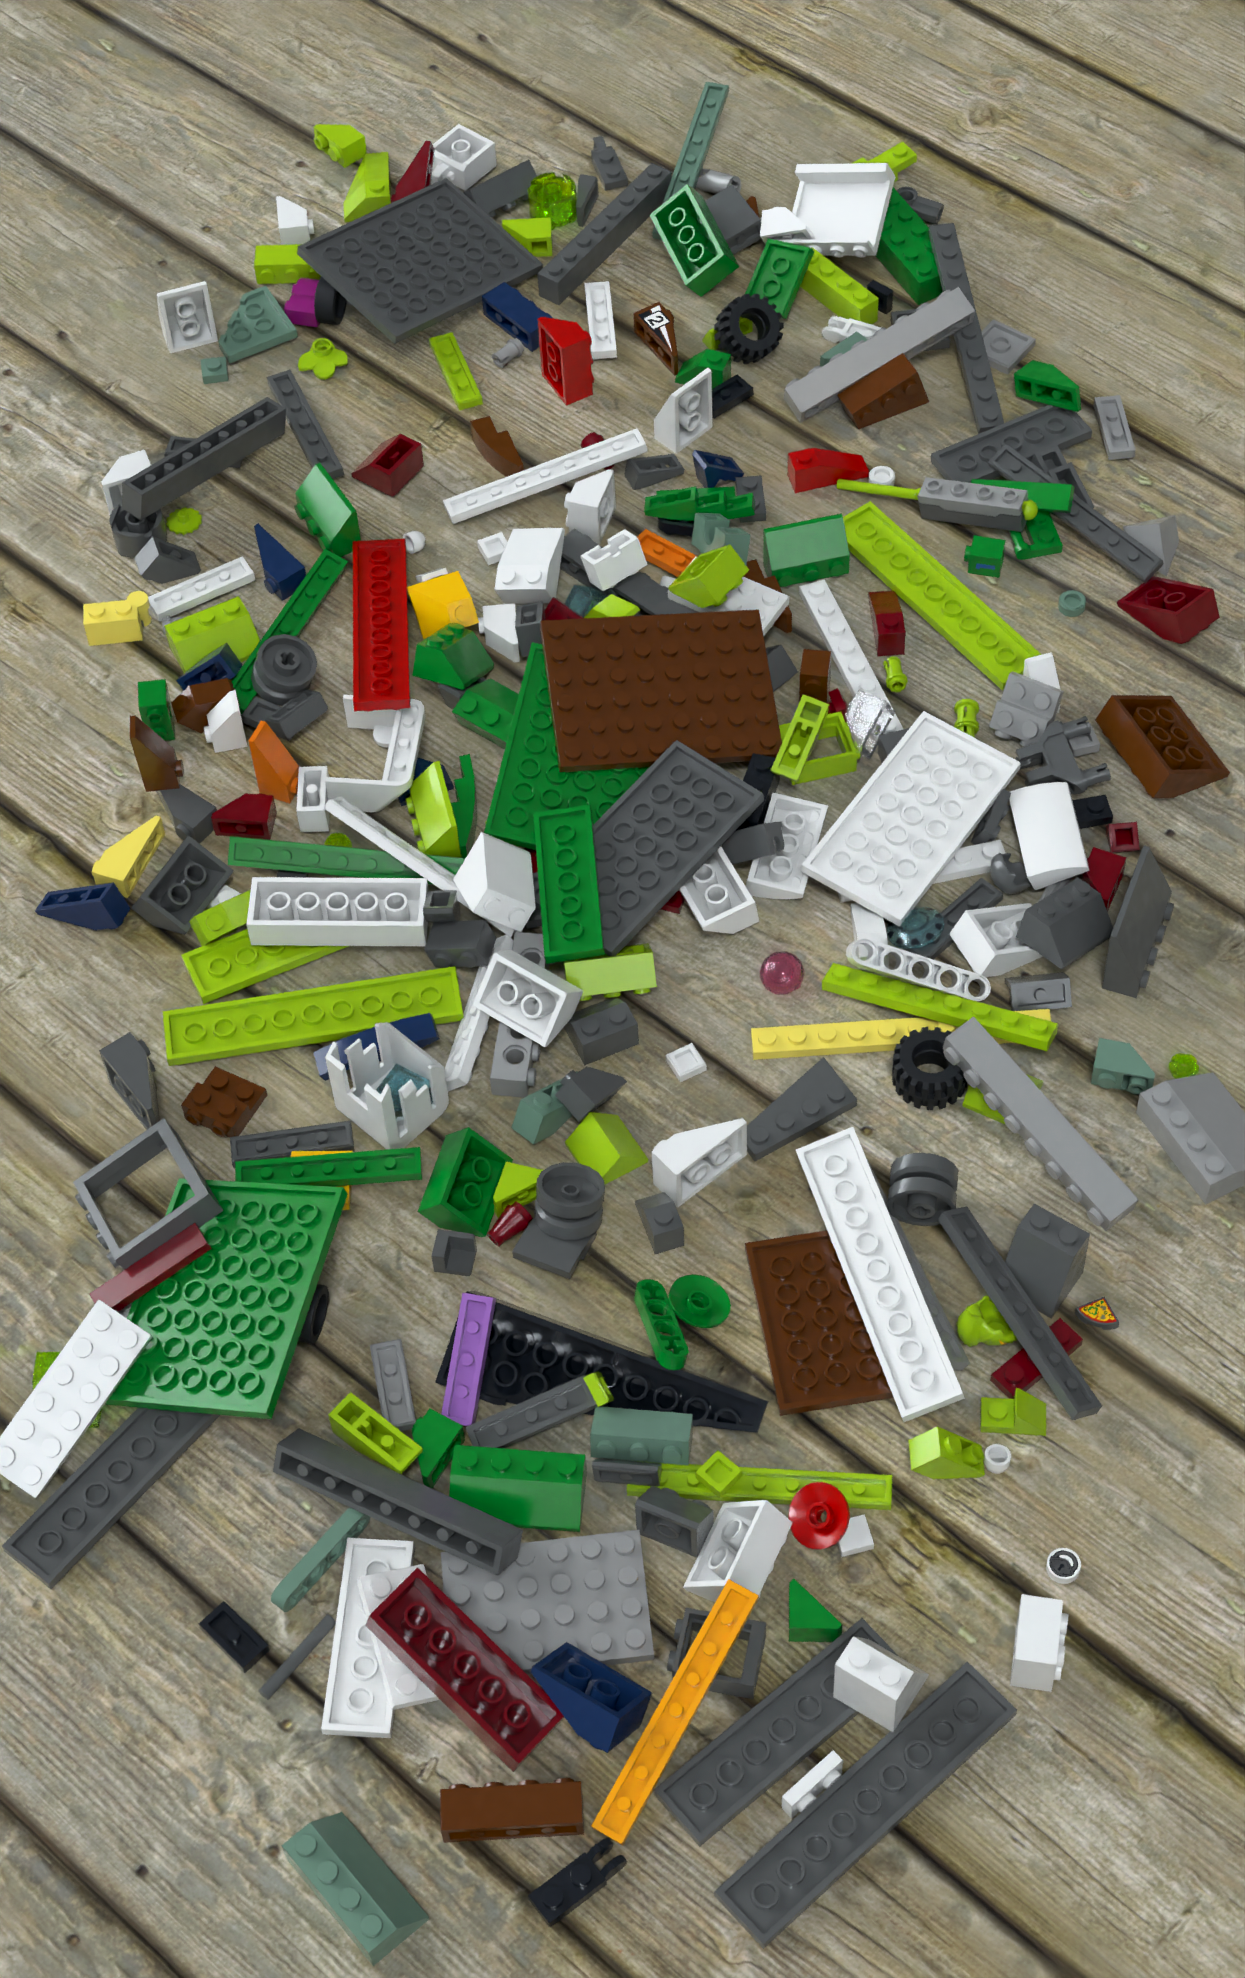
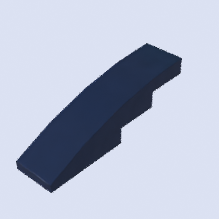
M431 1013L389 1023L420 1048L440 1039ZM375 1027L336 1041L340 1061L345 1065L346 1070L350 1068L347 1054H345L344 1050L357 1039L361 1040L363 1050L374 1043L377 1048L378 1059L381 1061ZM332 1044L313 1052L319 1075L325 1081L330 1079L325 1057Z

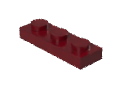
M1061 1318L1049 1326L1068 1356L1082 1345L1083 1338ZM1023 1348L993 1372L990 1381L1009 1399H1014L1016 1388L1026 1392L1043 1376Z

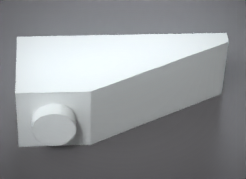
M852 903L850 908L854 941L867 938L888 945L883 917L858 903ZM859 944L856 948V956L863 961L868 957V949L866 946ZM889 953L884 957V965L889 968ZM857 967L858 970L866 971V972L873 973V974H877V975H880V976H885V975H882V974H879V973H876V972H872V971H869V970H866V969Z

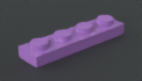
M462 1293L442 1408V1415L464 1426L474 1424L476 1420L496 1298Z

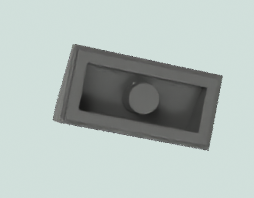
M305 689L269 715L265 721L279 734L289 739L328 710V706L320 692Z
M601 1458L592 1461L595 1481L660 1486L662 1464Z

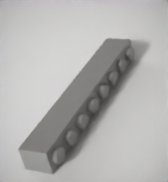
M959 287L952 291L946 290L932 303L926 302L920 305L913 314L909 316L903 315L898 318L891 327L879 329L867 341L861 340L855 343L848 352L836 354L826 365L822 367L816 366L802 379L796 378L790 381L784 390V400L801 423L839 401L838 394L901 353L909 360L973 322L975 310Z
M974 1016L945 1038L943 1053L946 1059L952 1065L957 1064L961 1068L967 1083L973 1088L977 1087L982 1092L986 1104L992 1110H998L1005 1118L1004 1122L1008 1129L1015 1134L1018 1133L1023 1138L1027 1150L1033 1156L1040 1157L1046 1164L1045 1168L1049 1175L1055 1180L1059 1179L1065 1185L1068 1196L1074 1202L1082 1204L1087 1210L1088 1218L1094 1225L1101 1226L1107 1231L1134 1210L1139 1199Z

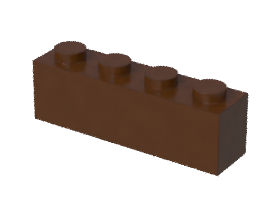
M559 1778L554 1780V1783L524 1780L519 1782V1785L489 1782L484 1784V1787L454 1784L449 1786V1789H440V1819L443 1842L584 1835L581 1781H574L571 1778Z

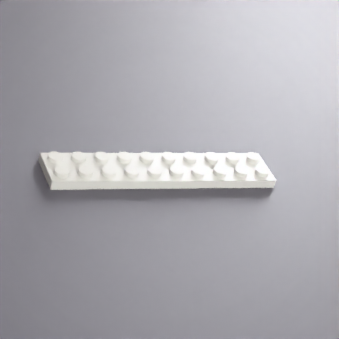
M854 1127L796 1149L903 1422L965 1399Z

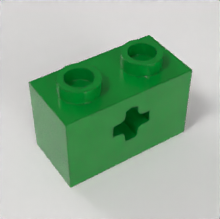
M166 679L138 682V708L142 721L165 741L175 740L174 712Z

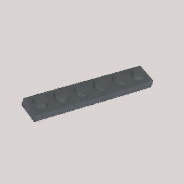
M291 370L268 376V386L277 403L286 408V420L310 466L313 468L315 464L321 463L332 479L343 476V467Z

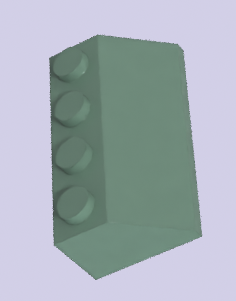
M342 1812L308 1823L282 1845L288 1862L373 1966L429 1920V1916Z

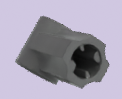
M906 186L897 190L922 220L936 225L939 223L944 204L918 196L917 191L912 187Z

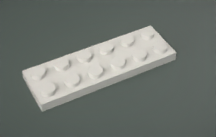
M98 1299L0 1436V1474L38 1499L152 1339V1336Z
M347 1538L321 1727L323 1734L391 1738L395 1710H391L370 1630L365 1626L367 1618L357 1580L360 1576L412 1566L415 1549L414 1541Z

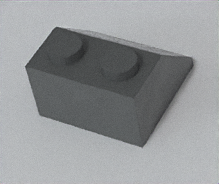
M616 997L574 1012L573 1017L564 1026L584 1066L639 1044L638 1023L626 1002Z
M651 1486L635 1503L637 1530H640V1535L696 1558L698 1557L714 1524L713 1510L707 1504L699 1500H687L680 1497L672 1489H660L655 1486Z

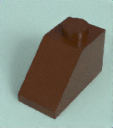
M225 678L188 686L171 702L177 723L202 734L204 727L209 726L207 714L230 691L234 690L232 681Z

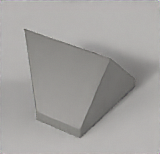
M1172 515L1123 526L1124 532L1163 560L1164 564L1158 571L1167 576L1179 544L1176 516Z

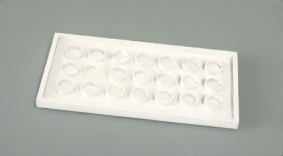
M923 711L801 865V872L900 927L994 804L1000 792L1007 787L1020 770L1021 763Z

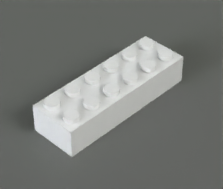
M252 877L247 916V929L251 945L426 946L428 922L423 915V906L429 891L427 878Z

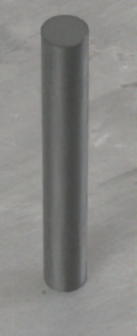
M326 1614L258 1690L265 1699H270L336 1625V1621L330 1615Z

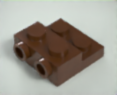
M215 1066L203 1084L196 1083L181 1106L184 1117L189 1123L195 1126L202 1125L211 1129L217 1136H227L230 1138L241 1134L267 1097V1091L262 1086Z

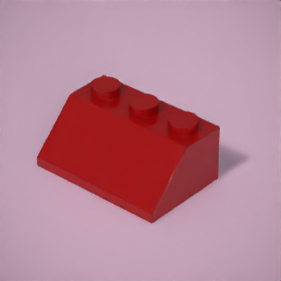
M548 317L537 318L541 370L544 379L566 406L593 395L592 383H594V377L591 372L593 358L590 353V345H592L590 334L586 330L584 331L577 322Z

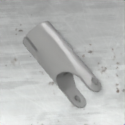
M702 168L701 177H699L695 187L717 194L733 185L740 192L741 180L738 176Z

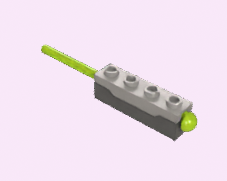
M928 477L925 478L922 487L918 489L838 479L837 489L918 500L922 519L1023 532L1027 520H1032L1038 513L1037 504L1028 499L1027 490Z

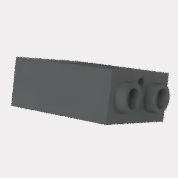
M685 1608L683 1619H677L674 1639L679 1641L677 1650L670 1651L667 1671L672 1672V1679L689 1651L693 1631H700L710 1612ZM747 1619L737 1638L748 1641L741 1679L717 1674L708 1691L754 1699L766 1639V1622Z

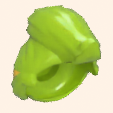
M983 1296L978 1302L967 1306L958 1317L956 1324L957 1333L963 1344L969 1347L978 1345L980 1342L987 1345H1004L1017 1340V1337L993 1301L989 1299V1296Z

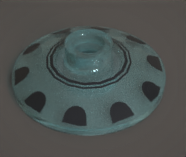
M915 907L904 919L900 927L889 922L886 933L889 941L899 948H920L935 941L942 934L945 923L943 916L937 910L928 907Z

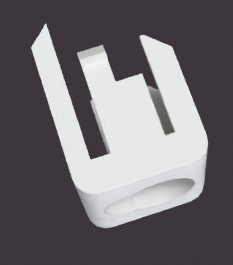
M388 1022L375 1024L381 1057L380 1064L377 1048L374 1043L363 1050L361 1040L357 1039L344 1050L345 1054H347L353 1082L351 1089L345 1065L340 1061L337 1043L333 1041L325 1059L335 1106L342 1114L385 1149L405 1148L446 1110L449 1104L444 1066ZM394 1088H400L398 1092L403 1116L397 1118L395 1117L390 1090Z

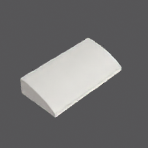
M1042 783L1010 791L1011 796L1009 800L1026 875L1034 890L1090 871L1068 783Z
M772 793L764 823L782 821L783 827H781L784 839V850L777 851L776 841L773 840L776 854L753 859L746 883V888L751 896L769 899L803 898L809 876L801 872V865L818 845L828 805Z

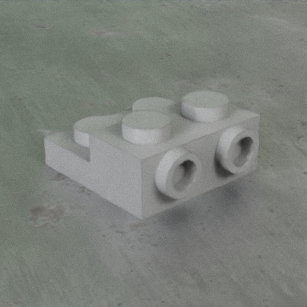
M1016 672L1009 673L1002 698L996 703L989 727L996 729L995 735L1001 738L1010 739L1011 736L1021 739L1020 744L1024 747L1037 743L1048 725L1054 722L1064 691Z

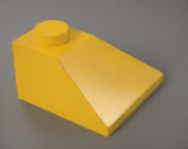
M459 571L407 587L423 639L431 636L449 623L462 624L464 627L479 623L472 597Z

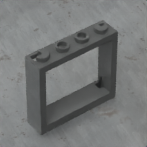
M165 1118L73 1182L78 1191V1194L75 1196L76 1200L85 1211H89L85 1215L87 1220L95 1230L98 1229L100 1231L96 1234L97 1239L106 1250H110L107 1254L108 1259L115 1268L120 1265L124 1270L193 1223L201 1227L223 1211L179 1134ZM168 1148L195 1196L122 1247L95 1198Z

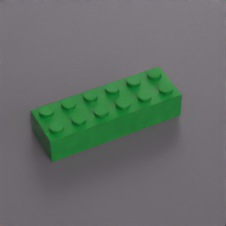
M893 187L876 257L916 304L920 305L937 298L943 293L928 233L929 227Z

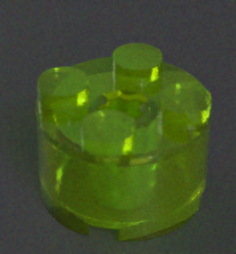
M549 172L538 175L531 181V186L528 187L529 214L531 218L551 217L552 230L555 227H561L576 221V184L571 177L564 174L563 177L555 176V173Z

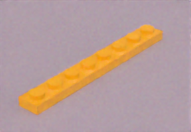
M730 1579L727 1580L591 1827L623 1846L754 1609L759 1595Z

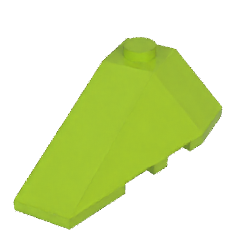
M388 152L364 154L343 203L345 223L354 221L391 204Z

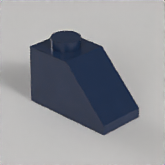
M225 643L202 658L176 681L184 691L190 685L225 678L231 679L236 676L243 664L230 646Z

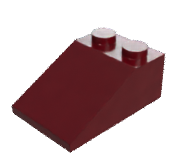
M1152 576L1146 584L1142 583L1117 601L1119 608L1164 640L1173 641L1177 644L1189 642L1192 637L1207 629L1210 624L1220 618L1214 589Z

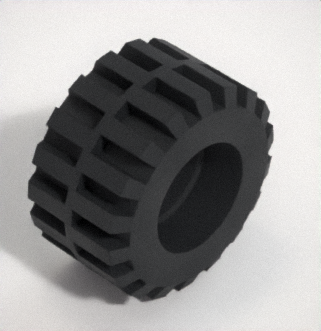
M744 294L741 297L735 298L718 314L716 318L718 322L714 324V330L718 331L714 335L715 341H720L718 345L720 351L724 349L726 353L731 354L734 357V362L739 363L741 360H743V364L758 362L779 345L778 341L783 336V333L780 331L784 328V324L779 322V319L782 318L781 313H776L774 310L777 308L774 303L770 305L768 298L763 297L759 299V294H753L751 297L750 294ZM740 317L747 318L755 324L758 330V340H751L742 333L739 326Z
M922 1027L921 1032H917L915 1029L910 1031L909 1037L904 1035L900 1039V1044L896 1045L893 1054L892 1082L893 1086H896L895 1091L899 1096L903 1095V1100L906 1103L912 1101L914 1102V1107L919 1109L921 1106H927V1110H933L934 1106L943 1109L946 1108V1103L952 1105L957 1102V1096L962 1097L965 1088H967V1081L963 1075L964 1072L957 1064L952 1065L943 1053L945 1038L952 1032L948 1030L945 1033L941 1032V1028L935 1027L934 1030ZM923 1064H935L944 1070L938 1073H927L917 1067Z

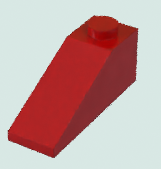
M808 448L788 453L787 476L795 493L836 485L838 479L854 481L869 477V470L862 455L819 448Z

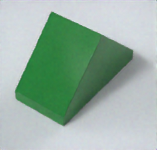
M793 1579L789 1583V1642H833L842 1635V1623Z

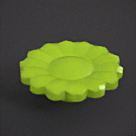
M183 507L182 509H176L166 518V526L169 528V531L175 534L185 535L192 533L194 530L199 529V525L202 524V515L193 508Z

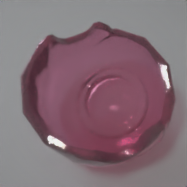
M787 951L774 952L765 958L760 968L762 984L766 990L775 995H785L799 989L805 976L802 962L796 955Z

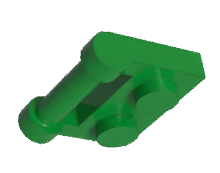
M1038 511L1035 518L1026 522L1024 529L1031 545L1025 543L1021 532L1008 530L1015 545V555L1019 560L1062 552L1063 544L1050 513L1047 511Z

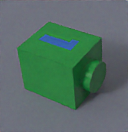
M974 535L972 545L966 546L964 561L968 562V573L999 578L1004 560L1006 540Z

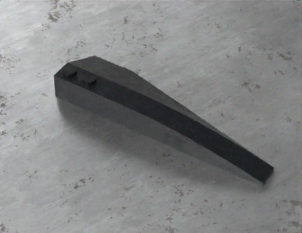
M478 1291L466 1292L468 1294L492 1297ZM496 1298L479 1399L494 1405L506 1406L507 1403L517 1405L583 1375L588 1376L593 1372H601L614 1397V1401L601 1407L693 1414V1426L758 1433L769 1401L685 1368L680 1370L666 1369L658 1363L656 1357ZM458 1318L435 1383L443 1386L447 1385ZM595 1409L590 1410L584 1414L594 1415Z

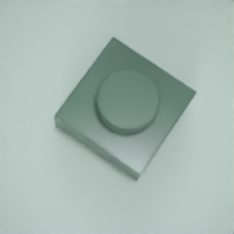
M226 356L201 359L204 384L229 381Z

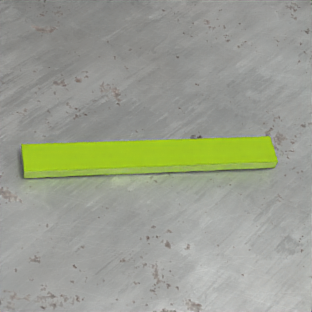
M660 1463L662 1464L660 1486L657 1488L672 1489L685 1499L731 1502L768 1500L771 1504L790 1505L795 1494L805 1485L813 1482H825L837 1487L843 1493L849 1508L891 1510L892 1475L739 1467L742 1469V1477L719 1498L696 1479L695 1472L702 1465ZM627 1484V1496H641L651 1486Z

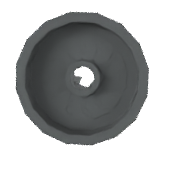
M286 634L275 635L265 640L258 650L256 661L252 668L251 681L254 690L262 699L275 705L283 706L303 690L310 689L317 667L315 653L305 641L296 636Z
M911 1153L896 1158L891 1164L889 1185L891 1187L888 1193V1211L893 1217L908 1224L919 1226L940 1225L938 1218L941 1213L956 1209L959 1170L947 1158L931 1153Z
M563 1162L551 1165L541 1171L536 1183L534 1209L535 1223L539 1229L551 1237L562 1240H578L595 1233L602 1223V1204L605 1194L603 1178L594 1169L579 1163Z

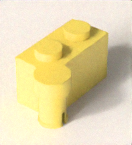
M135 591L128 595L127 600L83 604V624L89 646L143 641L141 620H143L144 627L151 623V616L148 611L150 604L147 594L142 591Z

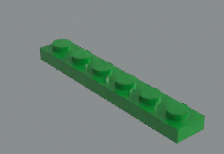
M420 1147L235 1161V1181L335 1187L422 1180Z

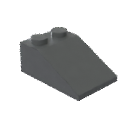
M129 1032L102 1048L99 1052L110 1085L147 1130L160 1121L156 1083L153 1077V1072L156 1070L151 1060L147 1057L151 1053L142 1039L137 1041Z

